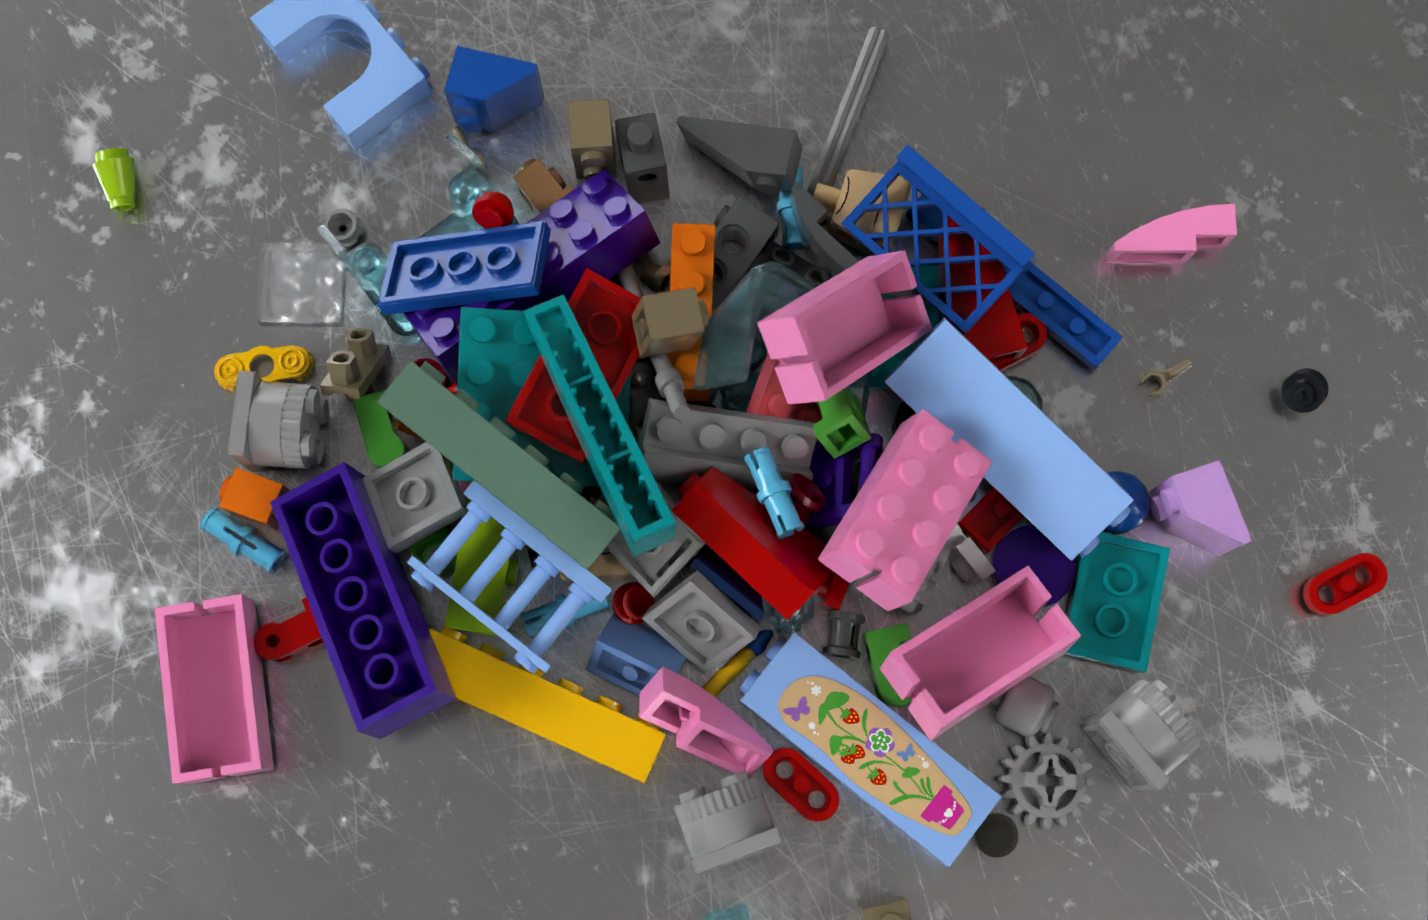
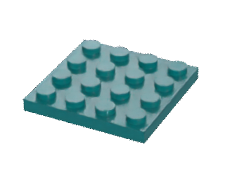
M461 307L457 392L461 389L478 402L481 406L476 412L489 423L494 417L504 423L540 352L523 311ZM631 372L616 399L628 426ZM507 425L515 432L510 440L523 450L529 444L550 460L545 467L558 478L565 472L583 487L600 488L587 458H585L583 463H579ZM453 463L452 481H474L473 478Z

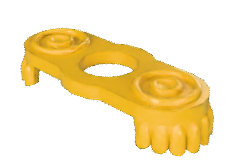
M296 345L276 348L257 346L248 352L228 354L221 357L214 368L215 379L218 381L219 386L226 391L235 392L237 374L239 371H251V364L258 356L266 355L273 359L274 369L266 377H260L263 381L269 382L289 379L303 382L304 379H309V375L314 373L315 359L304 347Z

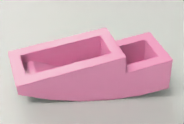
M1235 204L1207 205L1181 210L1157 218L1134 229L1114 242L1105 255V263H1186L1197 251V248H1225L1237 236Z
M664 666L640 691L639 717L675 733L676 747L735 774L746 770L748 778L773 754L772 747L732 709L692 681Z

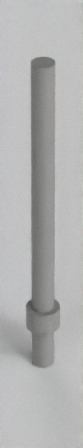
M629 265L617 274L624 289L640 298L644 296L632 265ZM667 354L650 356L657 374L655 376V383L660 396L667 399L675 419L681 420L686 418L690 414V409L683 394L685 385L679 371L672 367Z

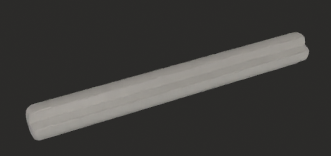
M872 27L868 31L807 192L812 196L818 182L833 187L888 43L889 34L885 30Z

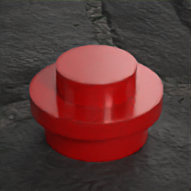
M490 191L484 193L474 202L472 215L480 226L487 229L511 225L514 219L512 202L506 195Z
M629 582L621 585L614 593L612 600L613 610L617 618L629 625L645 622L642 618L648 608L654 604L652 595L638 582Z

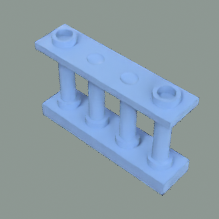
M474 480L463 493L471 500L466 506L469 511L426 564L414 556L408 560L407 563L415 569L410 576L430 592L435 586L516 649L518 652L513 658L528 671L534 674L540 668L546 673L552 665L542 657L584 603L589 605L593 599L602 603L612 589ZM492 517L505 527L500 534L503 538L464 587L458 591L443 579L440 573L482 521L487 523ZM526 544L539 554L534 561L537 566L496 617L492 618L477 606L474 601L517 548L521 551ZM559 572H562L573 581L572 585L568 588L572 592L532 642L526 645L512 634L508 628L551 575L555 578Z

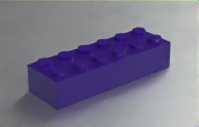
M605 169L587 179L583 184L527 222L546 220L551 229L539 295L403 312L420 339L456 385L461 307L524 311L561 295H564L568 302L586 268L609 280L660 244L646 211Z
M343 462L270 503L356 728L360 733L382 739L456 700L457 697L398 553L392 552L386 545L362 480L366 476Z

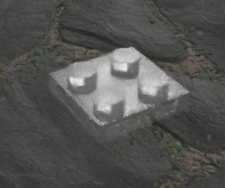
M262 243L257 322L261 326L344 327L347 247L345 244Z

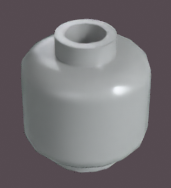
M1030 676L991 702L998 706L996 713L997 722L1025 737L1035 736L1038 731L1045 734L1059 705V702L1054 700L1055 693L1053 688Z

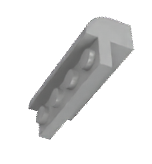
M649 398L643 428L635 427L634 439L655 481L658 483L682 486L694 473L702 477L712 467H716L756 495L759 490L748 465L744 461V457L747 454H752V457H755L752 451L763 447H770L771 454L783 481H788L796 473L807 477L811 481L813 478V473L809 467L817 439L813 429L815 422L688 404L690 414L686 418L678 420L673 417L667 401Z

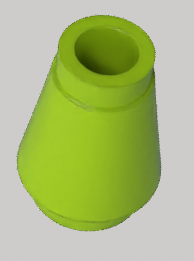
M111 148L95 153L96 162L92 166L107 201L110 203L111 210L124 211L135 208L134 158L129 157L128 150L125 148Z

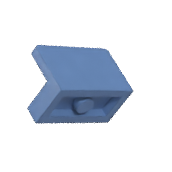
M613 613L596 641L586 671L639 696L640 691L663 666L678 674L686 657L654 629L641 623L636 625L623 623Z

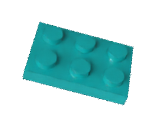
M1101 532L1098 535L1100 538L1098 545L1085 557L1080 555L1078 557L1076 577L1073 582L1067 617L1081 637L1064 655L1138 673H1146L1170 548Z

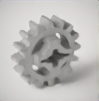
M1045 733L1041 737V744H1038L1034 736L1025 737L1026 749L1018 744H1014L1010 747L1016 756L1014 760L1002 759L1001 764L1008 768L1009 772L1007 775L998 776V781L1007 783L1009 790L1004 791L1000 795L1002 796L1001 799L1014 800L1015 803L1009 811L1012 815H1017L1022 811L1026 813L1024 824L1032 825L1037 818H1040L1041 829H1050L1052 819H1055L1059 827L1068 826L1066 816L1068 813L1075 818H1080L1083 814L1077 805L1079 803L1087 804L1092 802L1093 799L1084 793L1085 787L1095 786L1096 783L1092 779L1085 778L1084 772L1093 767L1092 763L1079 762L1078 758L1083 752L1081 747L1070 751L1067 749L1069 738L1061 737L1056 744H1053L1051 733ZM1037 753L1035 764L1027 772H1020L1023 763L1031 755ZM1059 756L1069 765L1072 774H1068L1058 764ZM1046 773L1048 777H1053L1055 780L1054 786L1047 787V790L1044 785L1038 784V776H1043ZM1020 788H1026L1034 797V806L1027 802ZM1066 790H1073L1067 802L1056 809L1058 798Z

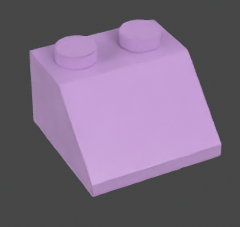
M1220 460L1173 475L1149 491L1152 497L1150 498V510L1157 522L1161 521L1165 531L1219 557L1252 542Z

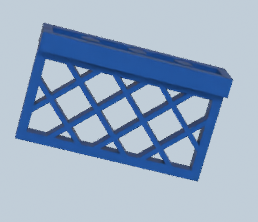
M907 144L896 156L898 161L841 224L875 255L890 253V239L914 238V260H909L910 266L915 267L917 287L914 289L967 335L1022 273L1025 274L1035 264V253ZM900 175L911 185L912 201L888 203L887 189ZM917 191L921 193L927 200L918 201ZM882 195V204H874ZM937 207L943 212V228L919 230L918 208ZM912 209L913 230L889 232L888 210ZM883 211V233L865 234L855 225L866 212ZM948 218L959 227L949 228ZM968 234L974 239L975 255L950 257L949 235ZM944 235V258L920 259L919 237ZM884 240V250L874 241ZM980 245L990 254L980 255ZM999 261L1010 272L999 284L981 285L980 262ZM975 262L976 285L951 287L950 264ZM945 265L946 287H925L921 283L920 266ZM992 291L982 302V292ZM976 292L977 308L964 321L952 310V294ZM946 294L947 305L936 295Z

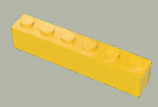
M445 625L441 633L429 628L458 699L643 783L647 782L667 737L665 733L659 731L661 727L640 718L639 713L636 720L620 714L623 705L599 695L597 702L582 697L581 694L584 688L568 680L560 678L556 685L542 679L544 672L540 668L533 674L521 664H519V667L503 661L506 655L505 652L488 644L482 643L479 650L464 643L467 635L452 628H446Z

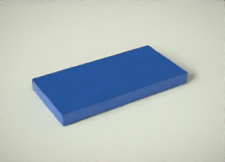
M546 220L395 241L392 243L377 306L383 315L539 295L551 229Z

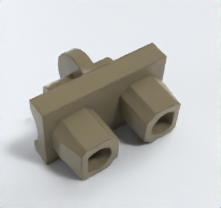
M349 329L344 336L347 348L344 351L339 350L332 353L326 361L329 373L320 384L322 395L330 396L333 393L346 394V399L352 402V399H361L365 395L378 391V383L375 378L391 356L389 345L376 344L374 333L371 329Z

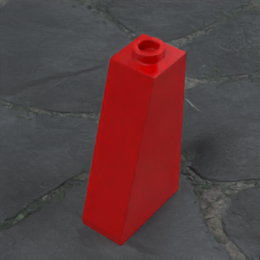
M948 218L949 228L959 227ZM968 234L949 235L950 257L975 255L974 239ZM944 235L939 236L938 258H944ZM980 245V255L990 254ZM975 262L950 264L951 287L976 285ZM980 262L981 285L999 284L1004 279L1005 273L1001 262ZM938 265L939 288L946 287L945 265ZM1010 289L999 298L967 335L946 318L994 365L1019 359L1027 349ZM992 291L982 292V302ZM976 292L952 294V310L965 321L977 308ZM939 294L938 298L947 305L946 294ZM938 311L939 323L945 317L940 311Z
M712 467L702 477L694 473L677 491L682 498L672 511L785 619L788 620L833 572L818 560L827 545L825 542L806 529L800 532L793 529L796 534L779 539L765 504H759L755 494L716 467Z

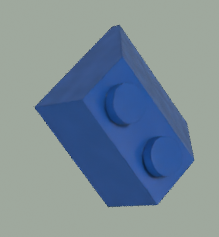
M457 46L444 93L454 121L461 128L474 133H479L482 130L495 132L543 105L545 97L537 64Z

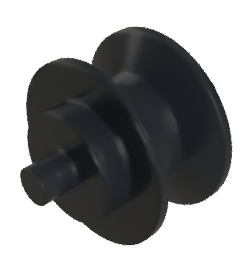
M1302 368L1295 371L1284 381L1281 388V396L1286 406L1298 413H1308L1317 409L1325 401L1329 392L1326 378L1319 371L1311 368Z

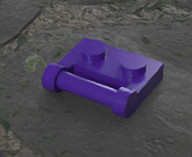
M870 433L872 439L835 459L821 442L815 443L809 469L813 473L812 482L824 494L826 504L819 511L811 512L809 522L806 524L807 526L816 529L840 524L852 504L853 455L861 454L860 491L878 462V454L883 450V437L881 435Z

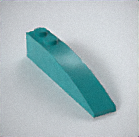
M561 295L524 310V317L560 401L633 557L674 540L676 522L565 296Z

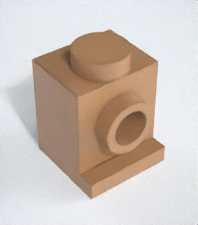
M540 159L526 161L518 168L516 175L513 176L516 191L535 216L573 191L570 185L566 186L563 178L554 167L547 169Z

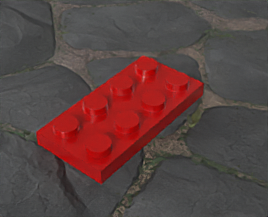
M586 268L568 304L616 400L639 357L631 316L641 298ZM540 354L504 423L565 456L583 463L586 456Z

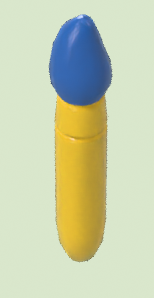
M766 629L759 631L756 639L737 652L701 688L716 697L753 661L755 656L761 655L766 650L774 635L773 631Z

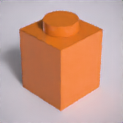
M235 467L232 477H226L220 488L219 499L221 503L219 507L235 516L277 530L279 524L270 502L291 490L281 483Z

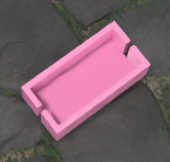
M905 250L866 257L757 322L771 360L778 359L780 363L774 369L788 404L826 401L933 330L921 294L882 299L881 294L911 290L917 287Z
M924 409L900 424L818 558L820 562L849 583L872 573L874 569L879 573L860 581L857 589L886 611H891L912 602L992 463L989 458L961 438L953 442L951 438L955 432Z
M1029 565L891 651L880 667L881 672L903 701L908 697L911 698L913 702L909 705L908 710L930 741L1066 653L1081 637L1058 604L1050 608L1039 622L1035 619L1034 616L1041 611L1052 596Z
M243 594L202 600L203 605L189 602L154 608L172 784H193L227 778V776H241L274 770L262 659L254 647V637L258 631L255 600Z

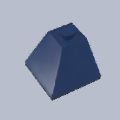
M707 545L691 562L690 575L698 570L759 625L764 615L762 596Z

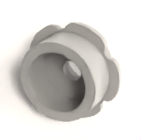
M333 210L324 220L323 229L326 232L324 237L334 247L341 245L343 248L351 247L358 242V236L363 233L362 220L359 217H355L354 212L351 210ZM346 226L347 230L340 232V227Z

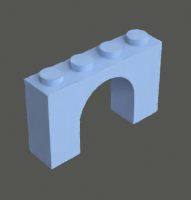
M274 0L250 18L259 35L283 64L315 40L331 33L345 32L354 34L369 43L371 46V58L366 71L353 84L323 105L332 123L355 150L431 94L426 80L430 76L428 70L416 56L410 59L402 49L406 46L392 27L387 30L383 28L378 22L381 16L369 0L362 2L360 0Z

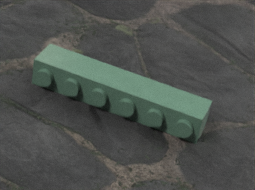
M410 360L377 400V403L588 570L620 530V527L615 523L616 519L610 507L599 499L593 506L580 495L585 488L565 472L558 478L545 467L550 460L530 444L525 450L520 448L510 440L515 434L512 429L496 417L490 423L476 412L481 405L463 390L459 389L455 395L441 385L446 377L425 361L419 367Z

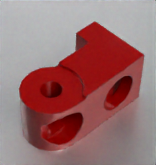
M307 597L301 599L306 609L305 611L282 623L270 622L258 629L254 637V647L261 657L276 662H285L324 643Z

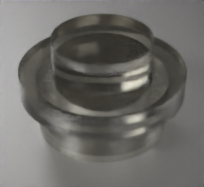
M1000 813L989 814L974 833L976 845L981 852L995 858L1010 854L1015 849L1019 838L1018 829L1012 819Z

